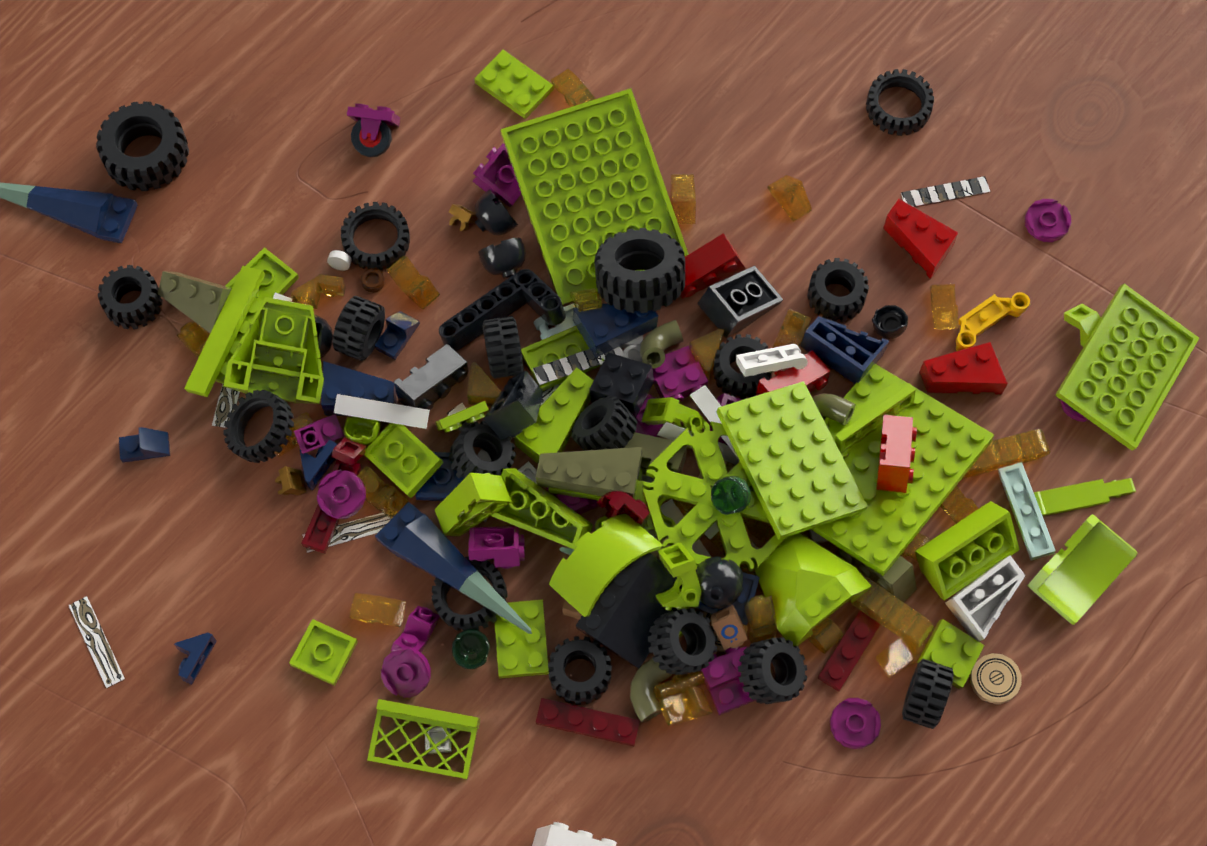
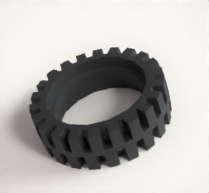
M894 69L892 74L890 71H886L884 76L880 74L877 80L872 82L867 95L866 111L869 113V119L873 120V124L876 127L880 125L879 130L884 132L885 129H888V134L893 135L894 131H897V136H902L903 132L906 135H910L912 130L915 133L928 122L934 105L933 90L929 88L930 84L927 81L923 83L924 78L921 75L916 78V73L913 71L910 75L907 74L908 70L905 69L902 70V73H899L898 69ZM887 88H906L920 98L921 109L912 117H893L880 107L878 102L879 95Z
M373 202V206H369V203H364V208L362 209L360 206H357L355 213L350 211L348 218L345 217L343 221L344 226H341V241L344 251L351 257L352 263L358 264L362 269H365V267L368 269L377 267L381 271L383 266L389 269L392 267L393 262L398 264L400 262L399 258L403 259L406 255L405 251L409 249L410 233L407 221L399 210L396 211V208L392 205L388 207L387 203L382 202L381 206H379L378 202ZM373 219H383L391 222L398 232L397 241L394 246L378 254L360 251L353 241L356 229L364 222Z
M254 390L253 393L245 394L246 399L243 397L238 399L239 405L234 404L232 406L234 412H229L227 415L230 420L224 423V426L228 429L223 430V435L226 436L224 440L228 444L227 447L234 454L249 462L260 463V461H268V457L274 458L276 456L275 451L280 453L283 450L281 445H287L288 440L285 438L286 436H291L293 432L289 428L294 427V422L291 420L294 416L290 412L292 410L291 407L279 396L266 390ZM271 406L273 409V423L269 432L256 445L247 447L244 442V432L248 421L260 409Z
M469 556L465 557L481 575L486 576L491 581L495 591L506 601L505 598H508L507 587L498 569L493 564H490L488 560H469ZM435 578L434 583L436 586H432L433 595H431L433 605L441 619L448 626H452L458 631L462 629L464 632H470V629L475 632L480 631L479 626L485 629L489 627V621L494 623L497 620V614L485 606L472 614L460 615L454 613L447 604V593L451 586Z

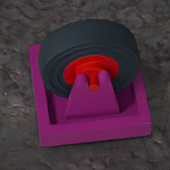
M355 104V107L348 106L347 116L357 121L351 132V142L354 148L361 155L367 157H378L385 153L392 140L389 126L399 127L400 117L388 107L377 106V110H373L365 104Z

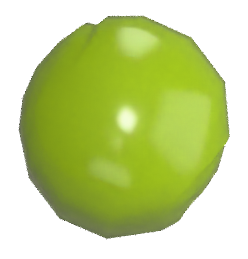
M348 416L343 431L346 438L363 445L370 444L379 435L380 421Z

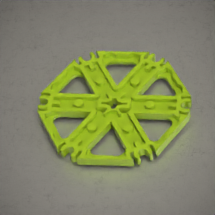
M711 421L712 431H710L709 424L704 422L703 428L705 431L702 433L697 432L695 425H692L691 435L687 427L648 466L649 470L646 472V476L652 477L654 481L652 483L644 482L643 488L645 489L642 492L650 512L649 515L656 538L659 542L667 538L662 544V549L681 542L695 559L696 566L698 567L701 562L711 557L696 554L692 546L716 522L726 552V556L723 559L727 561L730 559L739 567L740 564H746L749 571H753L754 563L752 560H754L757 569L788 537L778 540L775 534L762 548L755 549L751 546L742 516L770 523L756 493L748 490L752 485L741 462L739 461L729 473L727 472L718 444V439L721 436H728L723 425ZM683 446H691L702 479L672 472L667 468V462ZM719 489L723 495H728L725 500V507L721 500H716ZM662 496L695 504L696 506L677 525L667 527L663 522L657 500Z

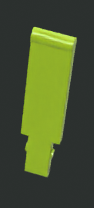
M1132 478L1118 481L1113 480L1108 483H1104L1103 479L1038 491L1034 492L1042 516L1107 504L1110 502L1109 498L1133 494L1136 490Z

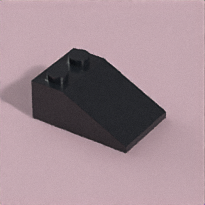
M753 266L709 286L697 304L724 337L727 338L740 332L779 305L783 298L756 266Z

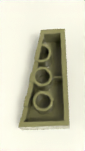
M642 447L540 454L536 472L537 486L603 496L612 491H621L635 498L642 460Z

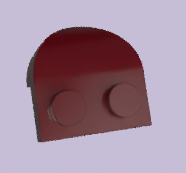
M612 491L604 494L597 501L600 508L605 506L607 509L605 514L607 519L627 514L642 528L645 527L650 512L646 504L641 500H635L625 492Z

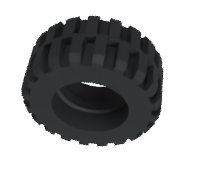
M143 101V104L132 102L130 106L125 107L123 105L119 107V111H113L108 115L109 119L102 122L100 126L102 130L98 131L96 137L98 140L96 143L97 151L108 175L120 186H127L128 189L134 191L137 188H140L141 191H149V188L152 187L155 190L161 188L160 185L164 183L169 184L172 182V177H178L182 172L180 167H185L187 163L186 157L189 155L186 136L178 118L174 116L171 110L165 109L163 105L155 103L153 106L152 102ZM150 135L162 139L157 149L146 156L130 157L124 154L127 146L139 137Z
M640 228V230L628 229L624 233L618 232L613 238L609 237L606 239L595 255L596 288L605 302L611 306L614 305L618 310L622 311L625 309L630 313L635 311H641V313H647L649 310L657 311L662 306H669L684 290L686 277L683 248L674 238L672 239L666 233L661 234L659 230L652 229V231H649L646 228Z

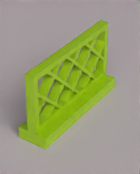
M378 699L377 715L367 761L468 779L480 718ZM383 716L393 718L398 726L386 735L380 727ZM397 719L407 720V721H405L404 723L400 724ZM410 722H417L422 732L410 740L403 727ZM422 723H423V724H428V725H431V726L428 727L427 729H425L424 726L422 725ZM439 726L444 729L447 737L435 744L427 732ZM447 728L455 729V731L450 734ZM400 730L408 742L395 750L388 737ZM460 731L471 732L469 743L460 749L453 736ZM379 732H380L383 737L378 740V736H379ZM425 734L432 747L420 755L413 742ZM450 739L457 752L445 759L437 747ZM385 740L392 753L385 758L374 757L376 746ZM410 745L418 757L406 763L402 761L398 752ZM468 748L467 756L465 757L463 751ZM433 749L436 750L442 760L434 768L428 767L423 759ZM458 754L465 761L463 773L454 772L447 763ZM395 755L398 761L390 760V758ZM420 760L423 766L414 763ZM445 764L448 770L438 768Z

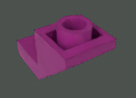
M336 414L293 431L302 454L324 446L329 439L334 441L344 437Z
M418 605L408 616L404 632L395 640L391 651L401 647H409L422 652L440 616L433 613L432 610Z

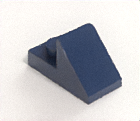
M401 311L385 320L387 328L375 344L377 351L396 360L420 324V321Z
M140 427L138 435L119 437L120 460L122 463L170 456L169 433Z
M330 439L326 445L318 449L316 458L308 453L302 454L300 449L305 481L308 488L312 491L336 460V458L332 457V452L338 444Z
M207 632L174 644L179 651L189 655L188 658L182 660L179 666L178 675L183 681L191 685L195 681L217 642L212 634Z

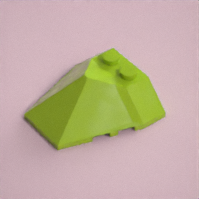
M265 297L235 352L228 361L223 387L246 394L249 392L253 393L254 390H266L279 396L284 401L320 404L324 377L313 306Z
M800 533L789 536L757 569L754 560H752L756 575L760 577L759 583L777 630L785 640L792 641L793 646H798L813 634L812 629L850 600L853 603L872 588L856 567Z

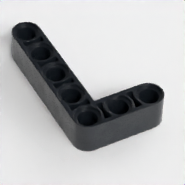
M522 269L445 321L439 327V334L444 346L448 344L453 350L458 351L484 333V320L508 317L526 303L549 325L561 324L565 320L566 314L560 297L533 271Z

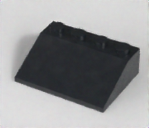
M651 553L641 556L625 567L608 584L596 601L590 615L587 617L582 615L576 624V628L640 669L650 653L648 647H651V643L648 642V636H652L649 630L651 626H655L654 621L665 613L678 610L675 607H672V610H666V607H663L656 598L657 594L670 590L674 586L677 577L673 578L661 560Z

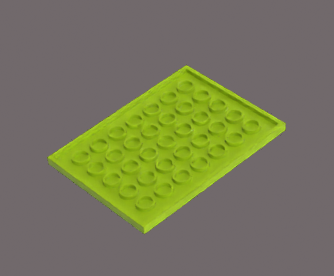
M631 88L500 130L555 293L560 297L563 305L598 294V289L596 288L595 255L601 244H604V241L609 237L613 238L618 232L624 233L628 229L640 230V228H646L649 231H652V229L659 230L661 234L666 233L670 235L672 239L674 238L680 244L684 251V257L688 255Z
M874 364L863 379L856 383L844 398L856 404V409L894 382L901 388L909 383ZM915 388L914 403L896 415L913 417V427H917L916 442H912L911 448H915L914 463L910 462V469H914L913 483L907 484L906 493L876 490L882 432L881 425L841 453L868 506L867 509L811 529L882 576L887 573L994 438L993 433ZM827 417L824 420L827 428L836 423V421Z

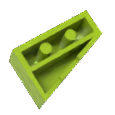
M469 473L434 510L445 536H461L469 531L470 528L475 527L512 501L502 476L490 475V473Z

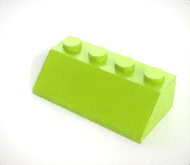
M990 501L917 549L915 554L921 572L940 598L945 601L1008 556H1012L1020 549L1010 512Z

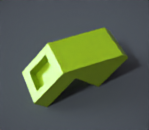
M1080 304L1064 312V321L1080 330L1081 346L1084 347L1101 317L1098 312L1084 304Z

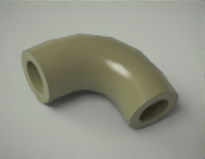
M676 320L655 328L644 337L640 344V358L643 363L652 365V369L658 368L664 363L665 349L684 342Z
M823 393L812 397L823 420L827 417L842 425H846L855 411L856 404L837 395Z
M653 659L647 661L637 670L631 682L630 699L641 723L653 719L663 711L656 699L655 689L659 683L672 676V674L666 673V669L661 670L658 667L659 662L655 663Z

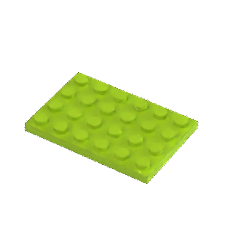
M1123 284L1118 288L1055 396L1132 451L1138 447L1198 342L1199 337L1129 286Z
M804 381L718 407L716 413L778 540L863 512L867 509L868 506Z

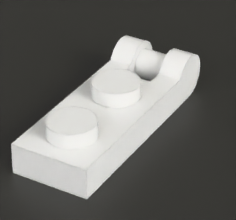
M796 344L736 355V364L745 377L791 367L803 369L808 363L806 357L801 354V350Z

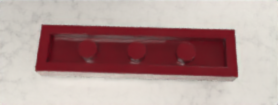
M337 459L332 472L336 470L349 471L358 476L362 467L359 463H355L352 466ZM318 504L302 540V546L326 554L340 519L327 515Z
M869 595L818 676V679L840 692L891 608Z
M541 698L535 723L545 727L634 747L640 720Z

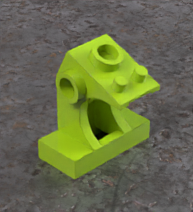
M667 397L648 399L641 422L648 425L665 424L666 422L674 423V425L684 429L688 427L689 431H691L692 425H695L697 432L702 433L703 424L706 421L698 411L679 404V400Z
M681 542L658 550L661 562L673 578L677 577L674 586L670 590L656 595L660 604L666 607V610H672V607L677 609L698 607L701 588L696 574L697 566L695 559Z

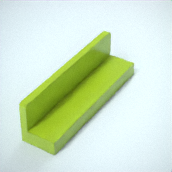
M894 382L857 407L846 425L836 422L830 426L828 430L840 453H843L879 428L883 423V415L896 416L913 404L916 389L910 383L901 388Z

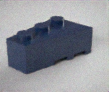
M605 303L573 308V322L594 357L597 358L657 328L658 314L653 310H649L647 313H641V311L630 313L625 309L621 311L616 309L614 305L611 306Z
M818 316L805 331L800 347L807 352L813 350L823 363L852 383H859L872 366L881 359L889 340L883 338L878 340L867 336L868 333L863 331L857 333L846 329V325Z
M323 361L324 382L321 406L325 416L336 414V416H348L334 413L337 394L397 404L394 382Z

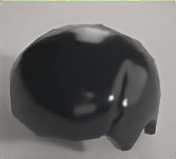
M885 305L875 311L872 324L878 335L885 339H894L901 336L907 329L908 315L902 308L896 305Z

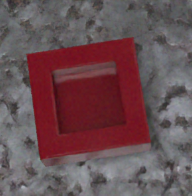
M344 437L333 449L332 457L354 466L365 454L366 446Z

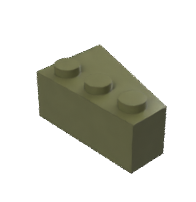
M163 271L158 295L211 333L232 288L178 272Z
M635 432L624 448L642 447L640 468L642 474L646 475L647 470H649L648 466L673 440ZM687 445L683 446L667 462V468L670 471L681 474L686 461Z
M838 547L839 558L856 567L869 584L896 609L917 590L913 565L903 557L899 556L887 573L882 576Z

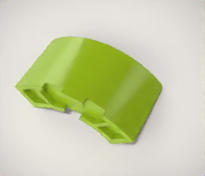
M627 514L611 517L601 522L602 527L592 534L590 532L584 534L574 544L577 548L568 559L563 558L550 580L549 585L584 617L590 615L601 593L625 567L641 556L659 550L662 547V544Z
M1093 514L1064 544L1068 549L1064 551L1061 548L1027 585L1072 625L1078 622L1137 556V551Z

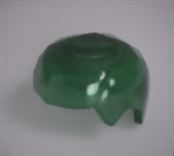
M728 476L714 483L711 489V501L715 509L724 515L739 513L749 506L751 490L745 480L738 476Z
M465 629L456 635L452 643V655L459 666L464 669L475 670L486 663L490 644L484 633L477 629Z

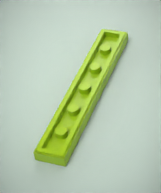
M242 266L184 388L187 392L204 397L209 396L264 279L265 273L262 270Z

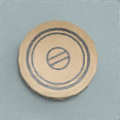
M992 653L983 656L975 663L971 671L970 683L973 691L980 699L993 704H1003L1009 702L1017 695L1021 687L1022 675L1012 659L1002 654Z

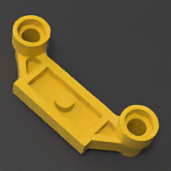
M1018 292L1012 298H1001L994 294L959 318L957 323L960 325V330L956 338V351L974 347L977 336L1007 315L1021 316L1030 304L1028 295Z

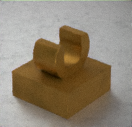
M452 204L449 213L454 215L450 219L449 225L455 226L456 222L460 220L462 223L460 231H466L469 223H475L478 219L473 211L462 205Z
M287 466L279 469L280 476L275 479V483L282 484L283 488L278 491V494L300 496L306 492L301 470Z

